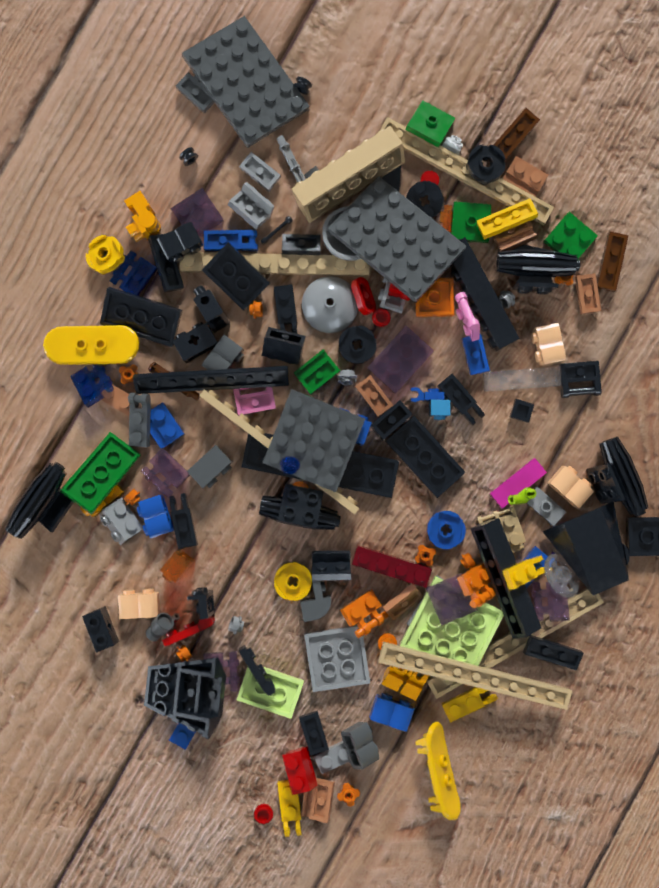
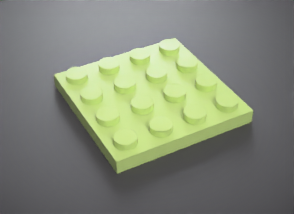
M434 576L400 646L479 665L504 614L502 610L487 602L481 607L472 608L470 606V601H472L470 595L464 596L462 589Z

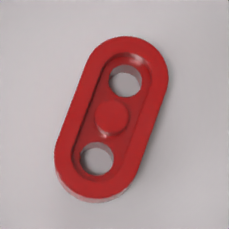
M358 277L352 281L351 290L359 312L367 316L375 312L376 304L368 281L363 277Z

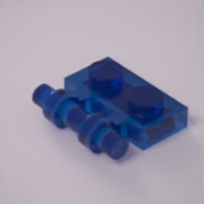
M130 250L127 256L124 255V262L117 270L113 271V276L109 281L116 286L118 281L121 280L123 281L119 286L121 290L139 296L156 272L157 267L141 256L137 262L133 261L137 254ZM129 266L133 267L127 276L123 275Z
M92 364L93 370L90 371L87 367H84L70 376L81 399L88 408L104 398L102 391L106 389L107 392H112L114 390L113 382L106 375V369L103 364ZM97 377L100 378L99 383H96L95 381Z

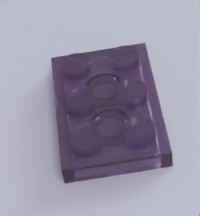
M405 326L367 369L396 394L434 350L410 328Z

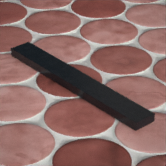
M288 366L134 374L133 382L137 394L289 386Z

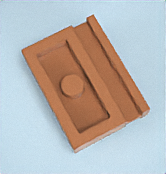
M516 156L505 173L503 180L536 197L548 174Z
M528 221L492 236L497 247L500 248V252L510 251L535 240L537 234L533 231V227Z
M316 778L318 785L311 791L304 792L301 817L305 816L312 820L328 823L330 821L335 782Z

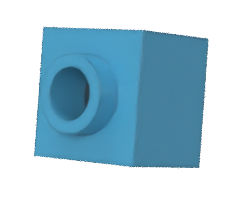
M430 400L429 416H434V420H445V417L450 416V400Z

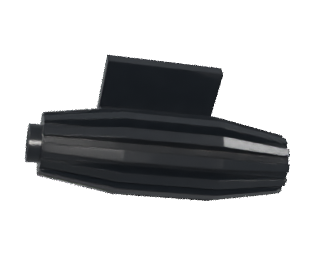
M519 249L503 251L497 254L496 271L520 276L516 284L512 286V290H518L517 293L529 294V292L537 291L536 294L546 295L558 288L559 284H554L552 278L575 275L576 271L580 269V260L577 259L576 255L553 250Z
M618 436L599 443L604 464L586 469L588 479L596 491L597 499L601 504L621 501L628 513L634 514L635 517L645 514L648 504L644 487L626 448Z
M58 462L54 464L49 463L31 482L16 504L5 527L9 534L22 539L38 522L53 533L74 503L60 492V487L67 474L64 471L65 467Z
M286 483L283 496H262L259 515L279 523L307 529L334 530L335 527H339L341 519L338 511L321 505L324 491Z

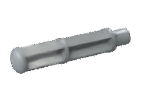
M283 135L277 138L279 150L282 151L290 167V172L293 173L297 183L304 181L305 177L300 169L301 166L297 163L289 147L290 144L286 142Z

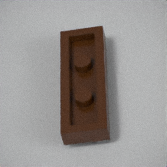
M525 108L493 145L501 149L505 159H507L539 123L540 119Z
M612 231L608 233L597 279L598 289L611 292L617 290L629 235Z

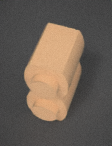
M559 324L535 327L533 333H531V341L537 348V351H535L536 362H539L540 366H546L566 361Z
M561 466L547 484L574 508L580 509L594 492L591 488L592 484L584 478L581 480L577 476L578 472L571 466Z
M143 589V593H135V590H123V594L118 595L119 619L156 617L160 614L159 592H154V589Z

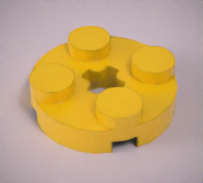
M100 235L93 239L88 246L90 248L88 254L86 253L85 256L87 264L102 275L115 270L125 260L122 244L115 237H107L106 235ZM104 251L108 252L105 257H102Z
M299 562L285 563L277 570L274 578L276 592L286 600L298 601L308 595L312 586V575L309 569ZM291 576H292L293 578L297 577V578H298V580H297V584H298V585H297V586H294V585L292 584V585L290 586V585L288 584L289 581H290L289 577H291Z

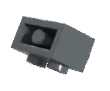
M215 445L187 472L202 488H211L218 481L216 478L221 473L225 475L231 470L232 467L230 465L233 461L218 445Z

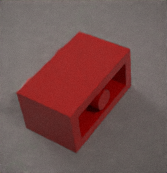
M308 746L290 750L282 755L292 795L311 791L318 785Z

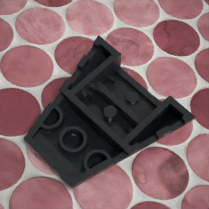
M614 502L605 504L595 510L542 531L592 595L629 581Z
M219 658L148 666L144 706L163 716H168L172 718V721L187 726V729L198 732L204 738L210 739L223 713L226 674Z

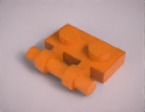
M484 563L478 564L457 578L464 596L470 595L472 600L470 601V606L472 608L481 607L485 604L486 600L494 598L495 591L493 587L490 588L488 585L491 581Z
M372 589L340 609L349 627L357 624L359 629L354 632L357 638L368 635L371 629L382 625L384 620L389 617L386 611L380 614L377 612V609L382 605ZM370 615L372 620H370L368 623H365L363 619Z

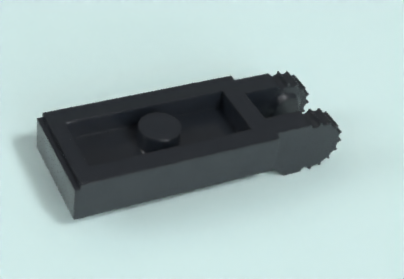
M293 285L275 286L274 294L280 330L286 331L285 325L292 324V333L298 334Z
M450 374L437 385L440 391L444 392L445 397L450 400L451 404L471 425L476 423L475 419L467 412L471 407L481 418L485 416L484 412L476 404V400L453 374Z
M186 493L181 494V502L183 504V509L177 510L176 498L169 496L172 510L170 513L178 549L197 546V536Z
M245 645L239 648L241 657L262 690L268 696L273 695L276 691L273 681L264 676L267 672L262 664L258 665L254 660L257 656L252 648L247 649Z

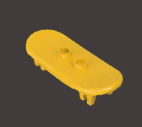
M122 325L61 326L47 333L44 338L43 348L46 356L51 361L61 365L124 364L131 361L137 355L139 338L135 331Z
M436 721L430 725L428 732L423 734L424 738L416 740L415 743L416 745L424 746L423 748H418L417 752L419 754H426L428 757L427 764L434 794L436 795L428 798L429 803L436 804L431 805L430 809L442 813L445 818L453 821L458 819L460 815V799L453 776L443 726L440 722Z

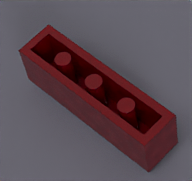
M361 545L356 546L351 562L352 565L427 588L432 569L428 566Z

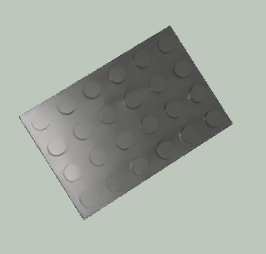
M245 16L182 52V58L247 148L309 110V104L298 89L293 87V82Z
M379 176L328 227L329 233L415 303L467 247Z

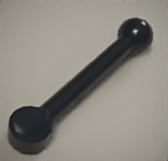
M287 216L281 225L260 242L265 244L286 224L292 223V217Z

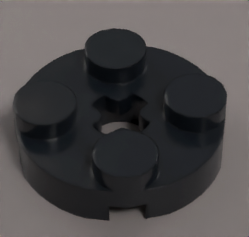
M484 144L476 146L471 151L466 169L472 178L483 185L495 182L502 176L506 167V159L504 153L497 146L491 144L490 146H483ZM482 161H490V167L483 166Z
M430 181L415 183L409 189L406 196L408 200L431 218L439 215L444 207L445 201L442 190L437 184ZM427 195L430 203L422 206L420 199Z
M364 326L349 327L343 331L339 338V352L349 363L363 364L369 361L376 351L375 336L370 329ZM360 340L363 347L355 350L352 342Z

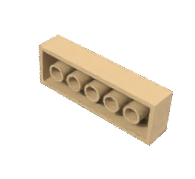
M389 126L386 129H381L372 138L364 140L353 150H348L339 159L331 161L320 171H315L309 178L299 181L291 189L296 203L307 221L311 223L369 186L378 176L382 178L404 164L403 142L392 127Z

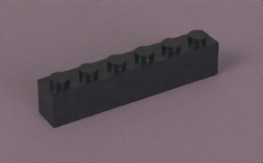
M465 237L460 241L467 247L450 266L452 269L451 274L455 282H459L462 287L460 291L466 293L471 304L469 307L473 315H477L481 331L486 332L488 336L487 342L489 346L497 352L520 338Z
M500 519L487 520L470 528L512 638L528 637L542 627L525 584L513 590L508 589L502 571L517 563Z

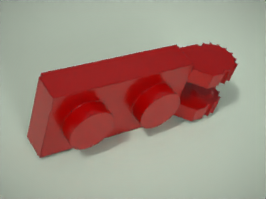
M214 616L208 619H200L196 625L194 621L183 626L184 630L177 632L176 629L166 634L167 637L162 639L163 645L166 647L214 625Z

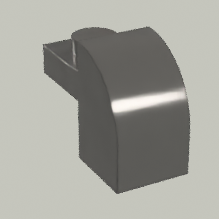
M320 580L312 581L315 598L301 600L300 604L304 622L320 619L329 611L331 595L323 596V593H326L325 582Z

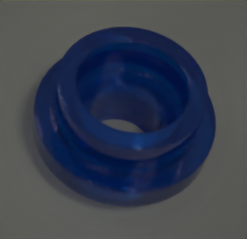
M285 457L280 462L281 470L286 474H295L300 468V462L295 457Z

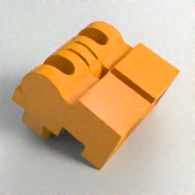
M141 191L124 200L127 207L134 214L132 216L134 222L126 226V229L136 242L144 237L148 240L151 235H157L160 232L161 224L155 217L154 210Z
M389 666L384 672L382 685L396 692L401 686L400 694L416 701L429 675Z

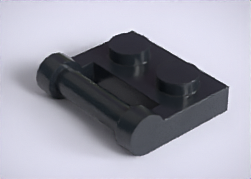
M599 361L559 364L562 399L576 395H601ZM593 381L592 387L569 388L568 383Z

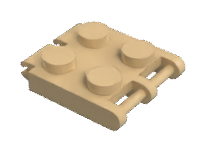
M513 505L499 512L497 510L493 511V514L485 517H477L478 524L491 518H499L512 552L524 549L523 542H526ZM511 512V514H508V515L503 516V517H499V516L502 515V514Z

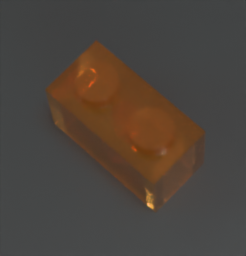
M182 549L175 551L160 569L163 573V578L169 582L173 581L176 583L185 575L195 560Z

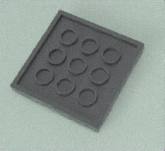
M291 389L263 463L337 492L365 418Z

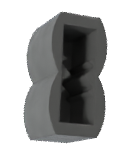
M223 335L201 366L207 370L231 369L235 362L238 364L243 358L244 354L242 352L244 349L226 335Z
M357 722L341 732L342 740L348 750V758L353 769L363 770L379 760V749L373 742L372 729L367 722Z

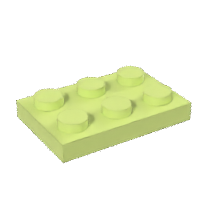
M247 667L237 701L292 719L304 680L264 667L267 672L264 676L272 679L276 688L275 693L268 696Z

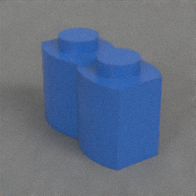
M157 495L138 502L137 511L140 518L143 517L145 525H143V530L146 536L149 535L151 539L174 531L173 522L163 495Z
M387 693L376 694L369 715L370 720L407 732L414 712L411 702L400 699V701L393 700V696Z

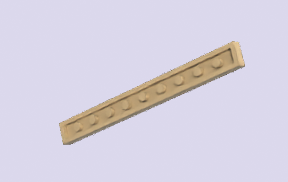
M388 117L386 118L381 129L391 126L403 142V148L406 152L508 207L531 198L538 212V218L533 220L544 226L554 208L553 206L501 178L487 185L481 184L472 178L466 169L468 160L442 146L438 148L405 130L406 127Z
M188 253L180 261L179 271L204 273L202 269L217 253ZM241 253L261 274L369 276V265L362 259L349 261L334 255Z
M203 390L200 397L269 448L273 437L268 439L264 436L265 431L258 425L253 427L249 424V418L242 413L239 416L234 413L235 408L228 402L221 403L218 400L220 396L212 390L209 392ZM317 485L354 515L359 508L356 506L358 502L350 496L345 498L341 495L342 490L339 487L337 492H333Z
M586 588L537 616L542 628L531 635L543 638L604 602L599 593L592 595ZM511 632L495 640L489 644L478 666L491 668L525 648L529 636L513 639ZM434 676L427 680L436 699L462 685V683Z
M383 642L378 662L565 710L568 709L572 690L561 686Z

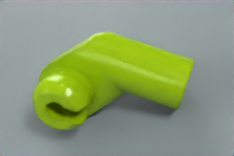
M526 487L517 495H510L508 502L511 505L527 503L530 499L536 497V490Z

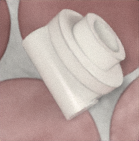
M452 135L451 137H446L442 147L459 155L463 144L459 137Z

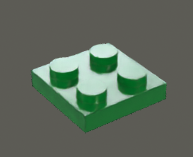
M568 212L543 242L553 251L576 255L577 259H579L598 235L571 212Z

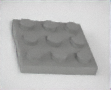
M357 625L304 633L313 692L370 684L363 636L357 638L354 633L359 629Z

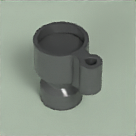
M164 612L158 614L152 621L151 626L146 630L147 638L151 641H157L161 636L166 635L180 619V615L174 613L170 616Z

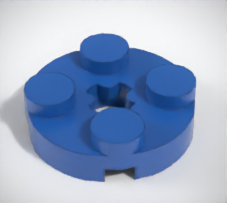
M452 511L435 513L427 524L429 540L441 549L456 547L463 541L466 534L463 520ZM445 524H448L451 533L448 532L446 535H443L441 527H445Z

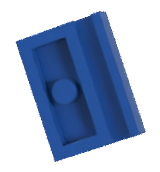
M164 402L151 410L150 434L160 449H164L167 445H170L185 434Z

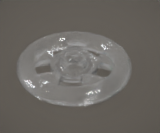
M550 554L544 563V571L549 584L563 597L570 598L575 596L579 590L578 576L566 563L562 555Z

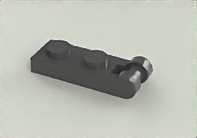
M131 392L128 396L130 404L129 446L147 448L150 447L151 396L150 394L138 395Z

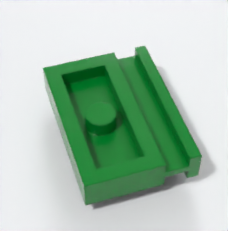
M323 349L297 369L294 375L311 395L337 375L340 369Z

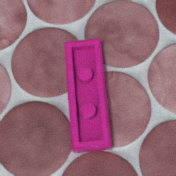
M533 458L489 494L500 508L503 509L509 504L508 497L510 495H517L524 488L530 487L547 472L536 458Z

